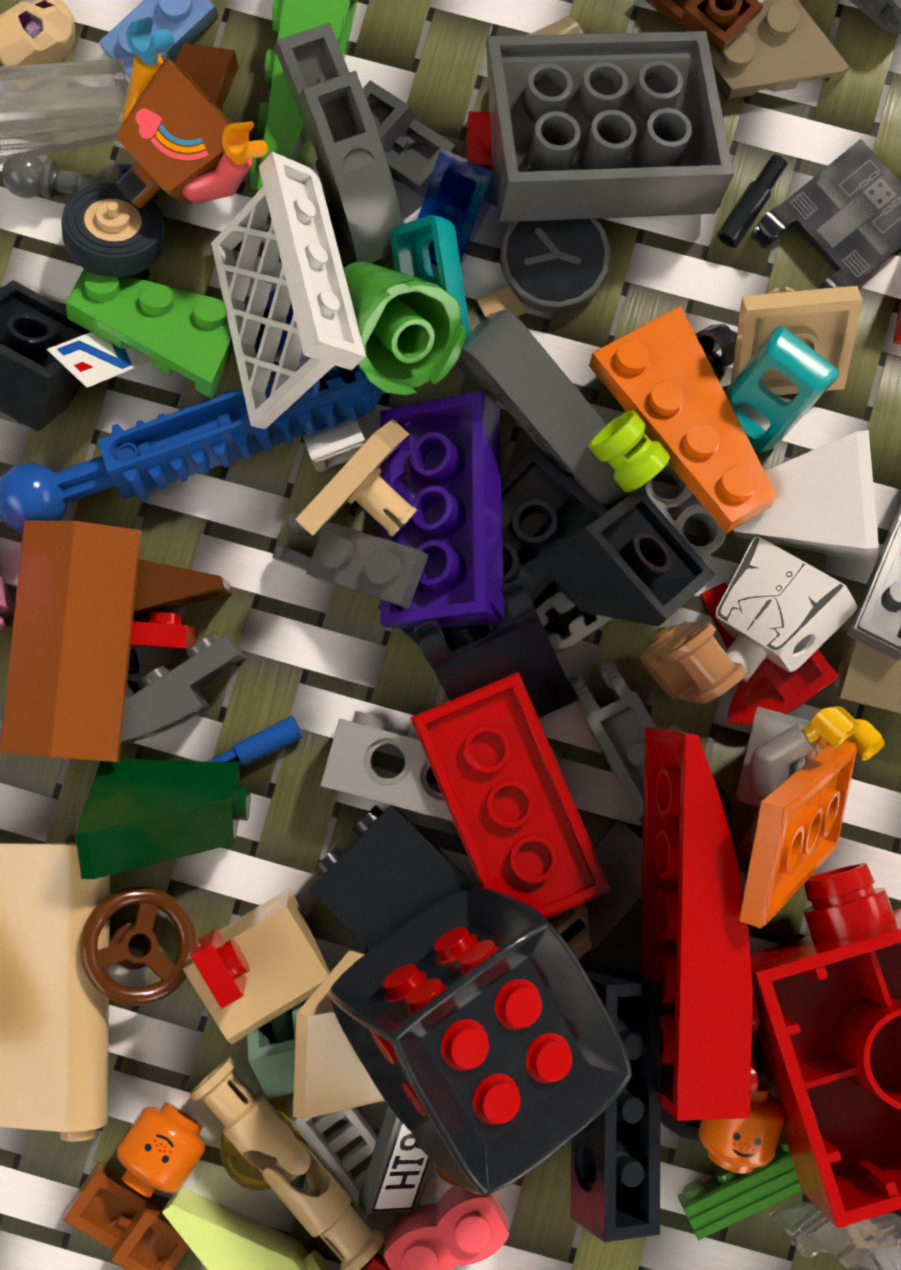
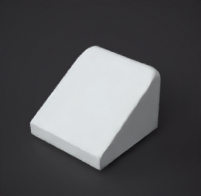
M350 419L337 423L336 428L330 429L325 427L317 430L314 436L310 437L308 434L303 436L316 471L319 472L348 462L365 443L357 421L352 422Z

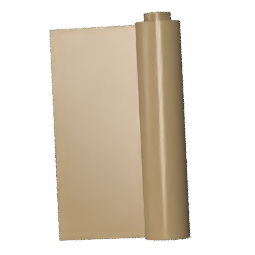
M76 841L48 844L0 843V1127L60 1132L61 1140L71 1142L93 1139L96 1137V1129L105 1127L108 1124L109 998L102 995L91 984L84 972L80 958V939L83 927L91 912L102 900L110 895V875L97 879H81ZM110 918L106 921L100 932L98 950L109 946ZM107 966L104 970L109 975V966Z

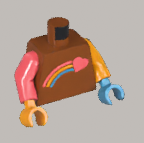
M151 17L132 21L127 28L126 38L131 51L134 53V59L122 116V125L117 131V139L135 158L136 162L121 177L116 186L126 198L140 209L160 188L185 205L193 202L200 204L233 196L251 167L252 159L261 158L267 154L268 146L264 140L249 142V133L254 128L253 122L232 123L188 74L168 58L163 62L159 54L171 50L174 45V37L170 31L163 29L155 31L151 35V28L154 24Z

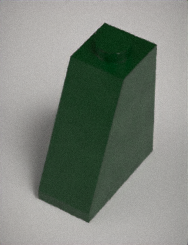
M120 759L119 762L100 761L75 831L81 879H97L233 845L239 821H248L251 803L250 786H241L239 762Z

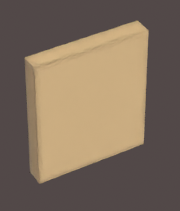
M509 285L477 300V304L485 318L490 313L507 310L517 318L526 313L520 300L510 289Z

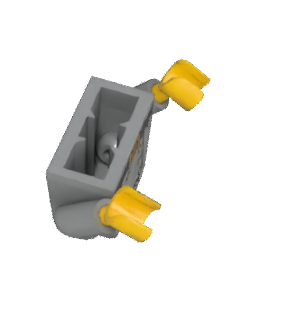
M840 706L822 709L811 721L757 707L736 793L737 801L756 806L747 840L754 842L761 801L827 745L830 744L833 748H836L844 741L856 743V755L865 761L873 757L884 747L885 741L882 735L868 721L854 719Z

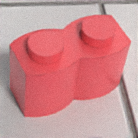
M453 1185L442 1195L437 1204L421 1205L417 1211L405 1212L390 1225L386 1232L383 1257L390 1270H454L456 1265L477 1263L493 1255L508 1239L509 1228L506 1211L496 1192L488 1195H477L465 1190L461 1186Z

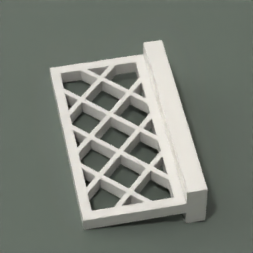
M271 152L259 166L263 187L211 243L222 296L227 309V319L250 425L261 429H266L332 367L336 365L352 370L366 357L319 173L317 170L274 152ZM270 212L271 224L269 231L264 232ZM243 240L236 263L233 249ZM261 240H266L258 270L254 272L253 269ZM279 258H281L282 269L279 278L274 276ZM252 278L255 280L246 309L244 301L250 279ZM272 284L277 285L268 318H264L263 315ZM290 304H292L294 313L291 324L288 325L285 324ZM262 323L265 324V329L256 356L254 346ZM284 330L288 331L278 366L273 363ZM303 350L304 356L310 357V359L296 371ZM272 370L276 372L270 397L266 399L265 391Z

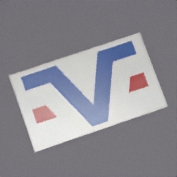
M92 332L47 349L86 388L152 361L151 357L133 347L121 349Z

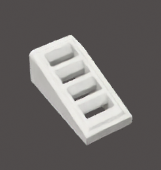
M292 1096L286 1103L289 1120L328 1171L352 1197V1202L357 1206L360 1204L358 1197L368 1167L354 1178L349 1171L373 1154L379 1136L378 1131L360 1106L313 1118L301 1119L293 1116ZM344 1116H347L350 1121L327 1138L323 1135L325 1130ZM359 1135L363 1137L364 1140L339 1158L337 1155L339 1150Z

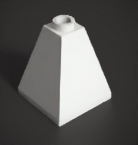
M869 430L856 431L766 470L765 473L777 497L770 508L733 529L736 537L753 540L757 535L775 545L862 562L876 561L879 544Z

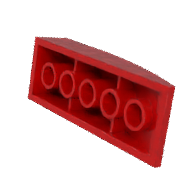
M645 727L640 975L662 982L661 1106L677 1121L750 1118L751 1096L756 1094L758 1087L757 1069L752 1059V1033H756L759 1026V1009L757 1001L753 996L748 924L739 921L743 903V892L738 862L722 801L698 735L658 727Z

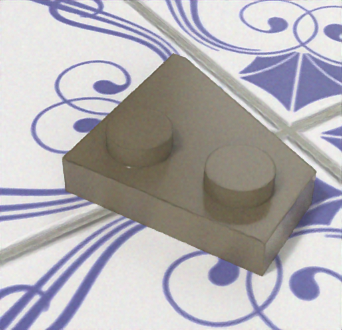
M765 0L761 3L763 4L761 12L724 49L709 43L716 84L727 99L751 96L757 91L764 89L774 92L795 89L798 82L827 78V83L837 82L845 76L850 67L798 0Z

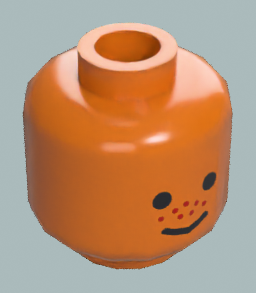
M758 1078L756 1094L751 1096L750 1118L700 1121L698 1137L704 1148L708 1150V1157L716 1165L732 1172L744 1174L751 1173L755 1167H763L773 1160L784 1124L785 1112L779 1100L770 1094L771 1088L765 1081Z
M164 1102L160 1109L150 1106L144 1108L117 1148V1157L120 1163L127 1169L121 1179L135 1191L148 1198H151L156 1189L164 1193L178 1192L205 1152V1143L202 1137L199 1136L203 1126L168 1102Z

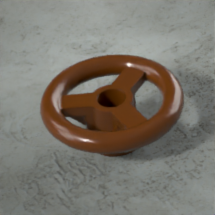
M151 887L122 889L102 900L87 918L80 939L82 966L91 984L110 1000L132 1006L151 1004L169 996L186 979L187 975L183 971V966L188 954L193 949L196 941V932L192 919L186 909L168 893ZM138 904L135 922L122 925L116 929L110 938L109 946L98 950L99 935L106 921L118 910ZM157 909L162 910L171 918L178 932L179 953L175 964L158 950L157 937L152 930ZM134 935L141 936L145 942V950L139 957L133 956L128 948L129 940ZM113 964L127 970L148 967L161 980L146 987H128L113 980L104 968Z

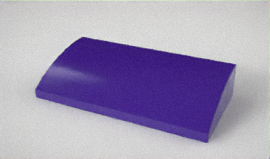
M477 391L380 411V428L394 419L409 433L404 441L380 465L382 470L380 477L407 503L417 509L393 537L380 524V538L421 550L429 555L409 609L380 600V625L385 628H415L432 619L437 621L439 627L504 622V597L500 591L501 587L504 586L500 407L483 391Z

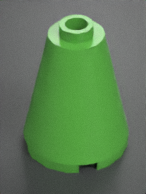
M355 262L346 266L343 270L366 355L358 364L363 375L384 392L399 395L417 393L413 388L421 386L428 381L436 384L445 378L458 361L462 351L461 348H463L466 339L465 326L461 324L459 312L461 308L457 300L443 287L435 283L375 264Z

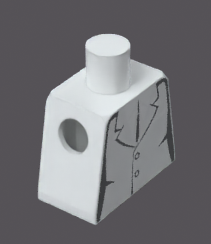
M756 535L716 609L715 618L727 633L735 638L725 653L733 663H741L746 669L747 673L741 681L747 683L764 658L769 659L786 671L793 672L797 670L854 614L858 606L845 584Z

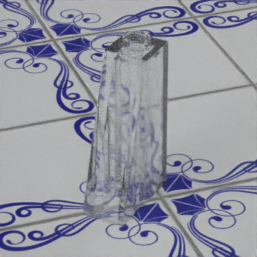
M123 59L0 66V164H4L11 155L19 152H27L39 157L118 140L117 131L122 125V116L130 81H127Z

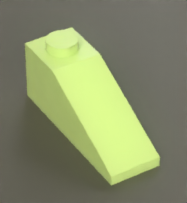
M182 1187L178 1192H175L162 1211L207 1270H332L321 1254L315 1250L309 1254L299 1240Z

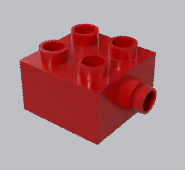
M867 863L849 865L810 877L804 884L807 901H811L812 906L804 909L803 913L811 935L750 954L753 996L757 1001L759 1009V1026L756 1033H752L768 1085L771 1088V1095L779 1100L785 1112L782 1130L802 1192L837 1229L901 1209V908L892 910L886 889L873 887L875 880Z

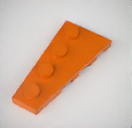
M681 306L592 353L589 367L626 412L635 410L645 423L644 433L651 441H659L670 455L668 464L726 534L771 507L777 495Z

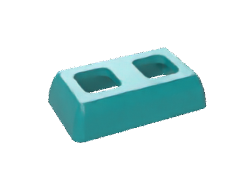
M428 215L392 228L390 240L395 271L435 283L443 287L454 297L461 310L459 309L461 324L465 326V336L467 339L471 331L455 226L445 218ZM434 241L438 274L436 275L432 273L428 251L429 244Z
M779 326L774 329L725 391V394L752 447L758 452H765L774 448L782 441L839 377V371L788 329ZM768 369L778 370L798 386L799 393L792 401L785 402L762 384L761 378ZM740 403H748L768 418L770 427L765 431L737 409Z

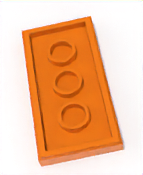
M844 741L836 748H833L830 744L827 745L761 801L740 922L758 928L766 925L838 848L857 753L856 743Z

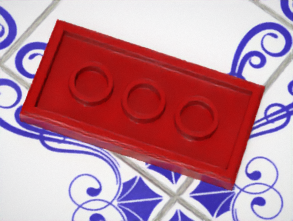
M519 672L410 718L481 887L497 890L522 900L536 908L546 919L612 891Z

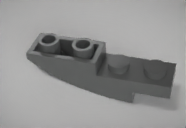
M330 23L277 40L274 48L317 154L316 169L354 263L368 262L374 264L393 257L390 231L392 228L404 224L380 136L356 70L349 72Z
M215 634L209 635L186 651L190 659L171 671L167 665L161 666L140 679L138 685L141 690L135 693L127 681L121 746L156 736L187 722L211 708L199 688L246 659L236 641L227 635L219 640Z

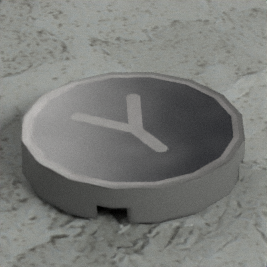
M597 219L511 222L503 236L500 266L503 277H505L510 289L522 303L537 311L562 313L572 310V307L579 306L583 302L586 303L597 294L608 273L611 250L605 229Z

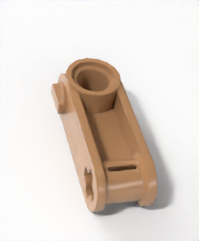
M684 621L668 629L666 627H659L649 635L652 640L642 651V654L639 656L640 660L652 679L672 700L680 699L701 704L708 703L735 686L747 673L741 663H733L716 641L713 636L716 629L710 621Z

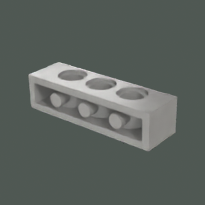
M355 711L352 722L339 718L320 786L454 822L442 793L433 790L427 781V771L430 764L414 726H410L408 735L403 736L385 731L388 720ZM395 745L404 754V769L394 778L380 776L373 767V756L381 746Z

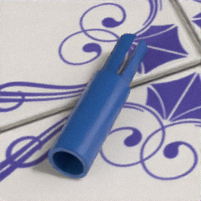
M291 715L234 744V748L208 761L227 762L238 756V758L230 762H239V767L242 765L246 767L302 739L303 734L295 718Z

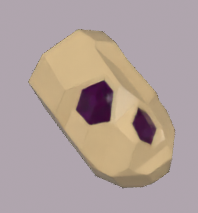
M38 0L33 3L22 1L0 15V62L19 86L39 78L65 59L75 42L74 17L63 0Z

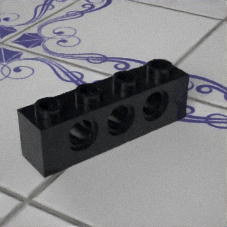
M626 969L586 972L623 1040L632 1067V1077L611 1105L571 1139L570 1218L603 1242L660 1235L662 982Z

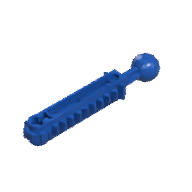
M335 365L266 429L250 425L243 388L230 393L228 391L222 392V396L211 400L202 399L200 404L188 408L185 406L180 407L179 411L166 416L160 414L158 419L146 423L142 420L137 421L135 427L123 430L117 423L112 425L110 436L98 440L102 453L100 457L55 473L49 468L36 463L16 465L5 472L0 478V519L10 528L23 533L24 521H60L67 510V503L115 486L124 499L137 496L143 502L148 499V492L152 489L159 488L163 490L166 489L169 483L180 480L182 483L186 482L189 476L200 472L203 475L208 474L209 469L219 465L228 467L233 460L242 457L246 460L250 459L253 453L264 449L267 452L272 451L273 446L283 442L292 444L297 437L306 434L310 437L314 436L316 431L322 428H336L337 423L348 419L352 422L356 421L358 417H363L368 413L376 411L375 405L379 402L381 395L386 392L372 384L363 375L358 365L352 370ZM269 377L265 391L266 399L270 397L275 377Z

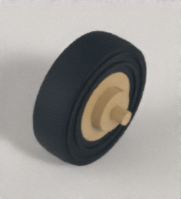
M102 183L80 190L65 205L61 220L63 242L70 257L84 269L103 276L123 277L144 271L158 259L164 244V220L159 207L152 198L140 209L126 198L118 189L116 183Z

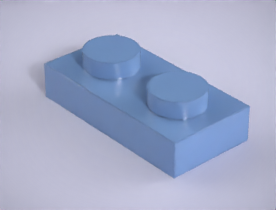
M143 0L99 41L103 53L131 79L134 53L127 43L126 32L132 21L151 17L154 23L151 28V35L153 32L163 29L170 31L174 37V45L171 50L159 55L162 57L163 62L167 58L172 61L179 54L183 43L190 44L218 18L217 10L210 0Z

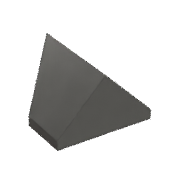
M617 819L593 847L612 891L586 902L592 951L640 944L643 839Z

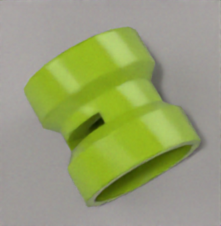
M635 410L627 411L616 417L601 429L589 443V449L601 462H608L614 469L613 479L624 492L634 491L646 484L665 467L670 459L669 453L659 441H651L644 433L645 423Z

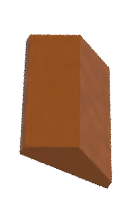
M24 521L0 753L94 761H120L142 531L80 521Z

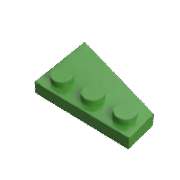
M83 269L66 300L67 318L121 349L129 347L137 349L152 358L153 367L169 376L174 371L195 382L196 391L211 399L213 398L234 349L224 300L130 276H103Z

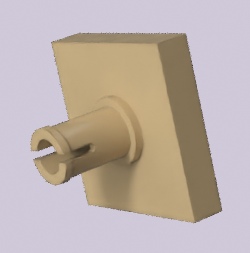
M858 286L794 291L789 287H784V292L781 293L778 287L767 294L742 296L731 383L774 329L782 326L838 369L839 377L826 391L845 389L863 304V298ZM768 369L761 378L762 384L775 395L799 393L798 386L776 369Z
M394 419L386 423L364 443L295 520L313 536L347 501L350 504L356 501L393 537L417 509L407 503L379 476L382 472L379 467L404 441L409 433Z

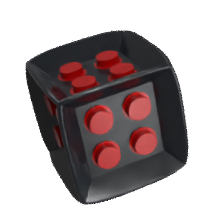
M470 888L433 905L354 962L341 974L328 992L333 1011L343 1032L390 1109L405 1127L411 1131L421 1150L450 1178L473 1194L488 1195L525 1176L606 1110L621 1094L632 1077V1067L623 1040L587 973L564 938L536 908L522 900L490 888Z

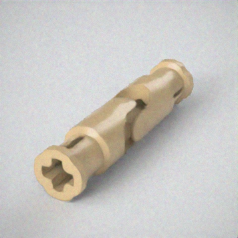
M231 1057L227 1058L192 1090L190 1096L195 1101L203 1100L225 1126L223 1134L251 1165L261 1171L266 1183L312 1237L320 1236L342 1261L340 1270H360L378 1252L384 1243L385 1235L379 1229L371 1230L351 1207L352 1197L311 1150L294 1136L290 1126L264 1095L256 1096L234 1071L236 1063ZM304 1173L306 1174L309 1186L307 1195L297 1191L290 1184L297 1176Z

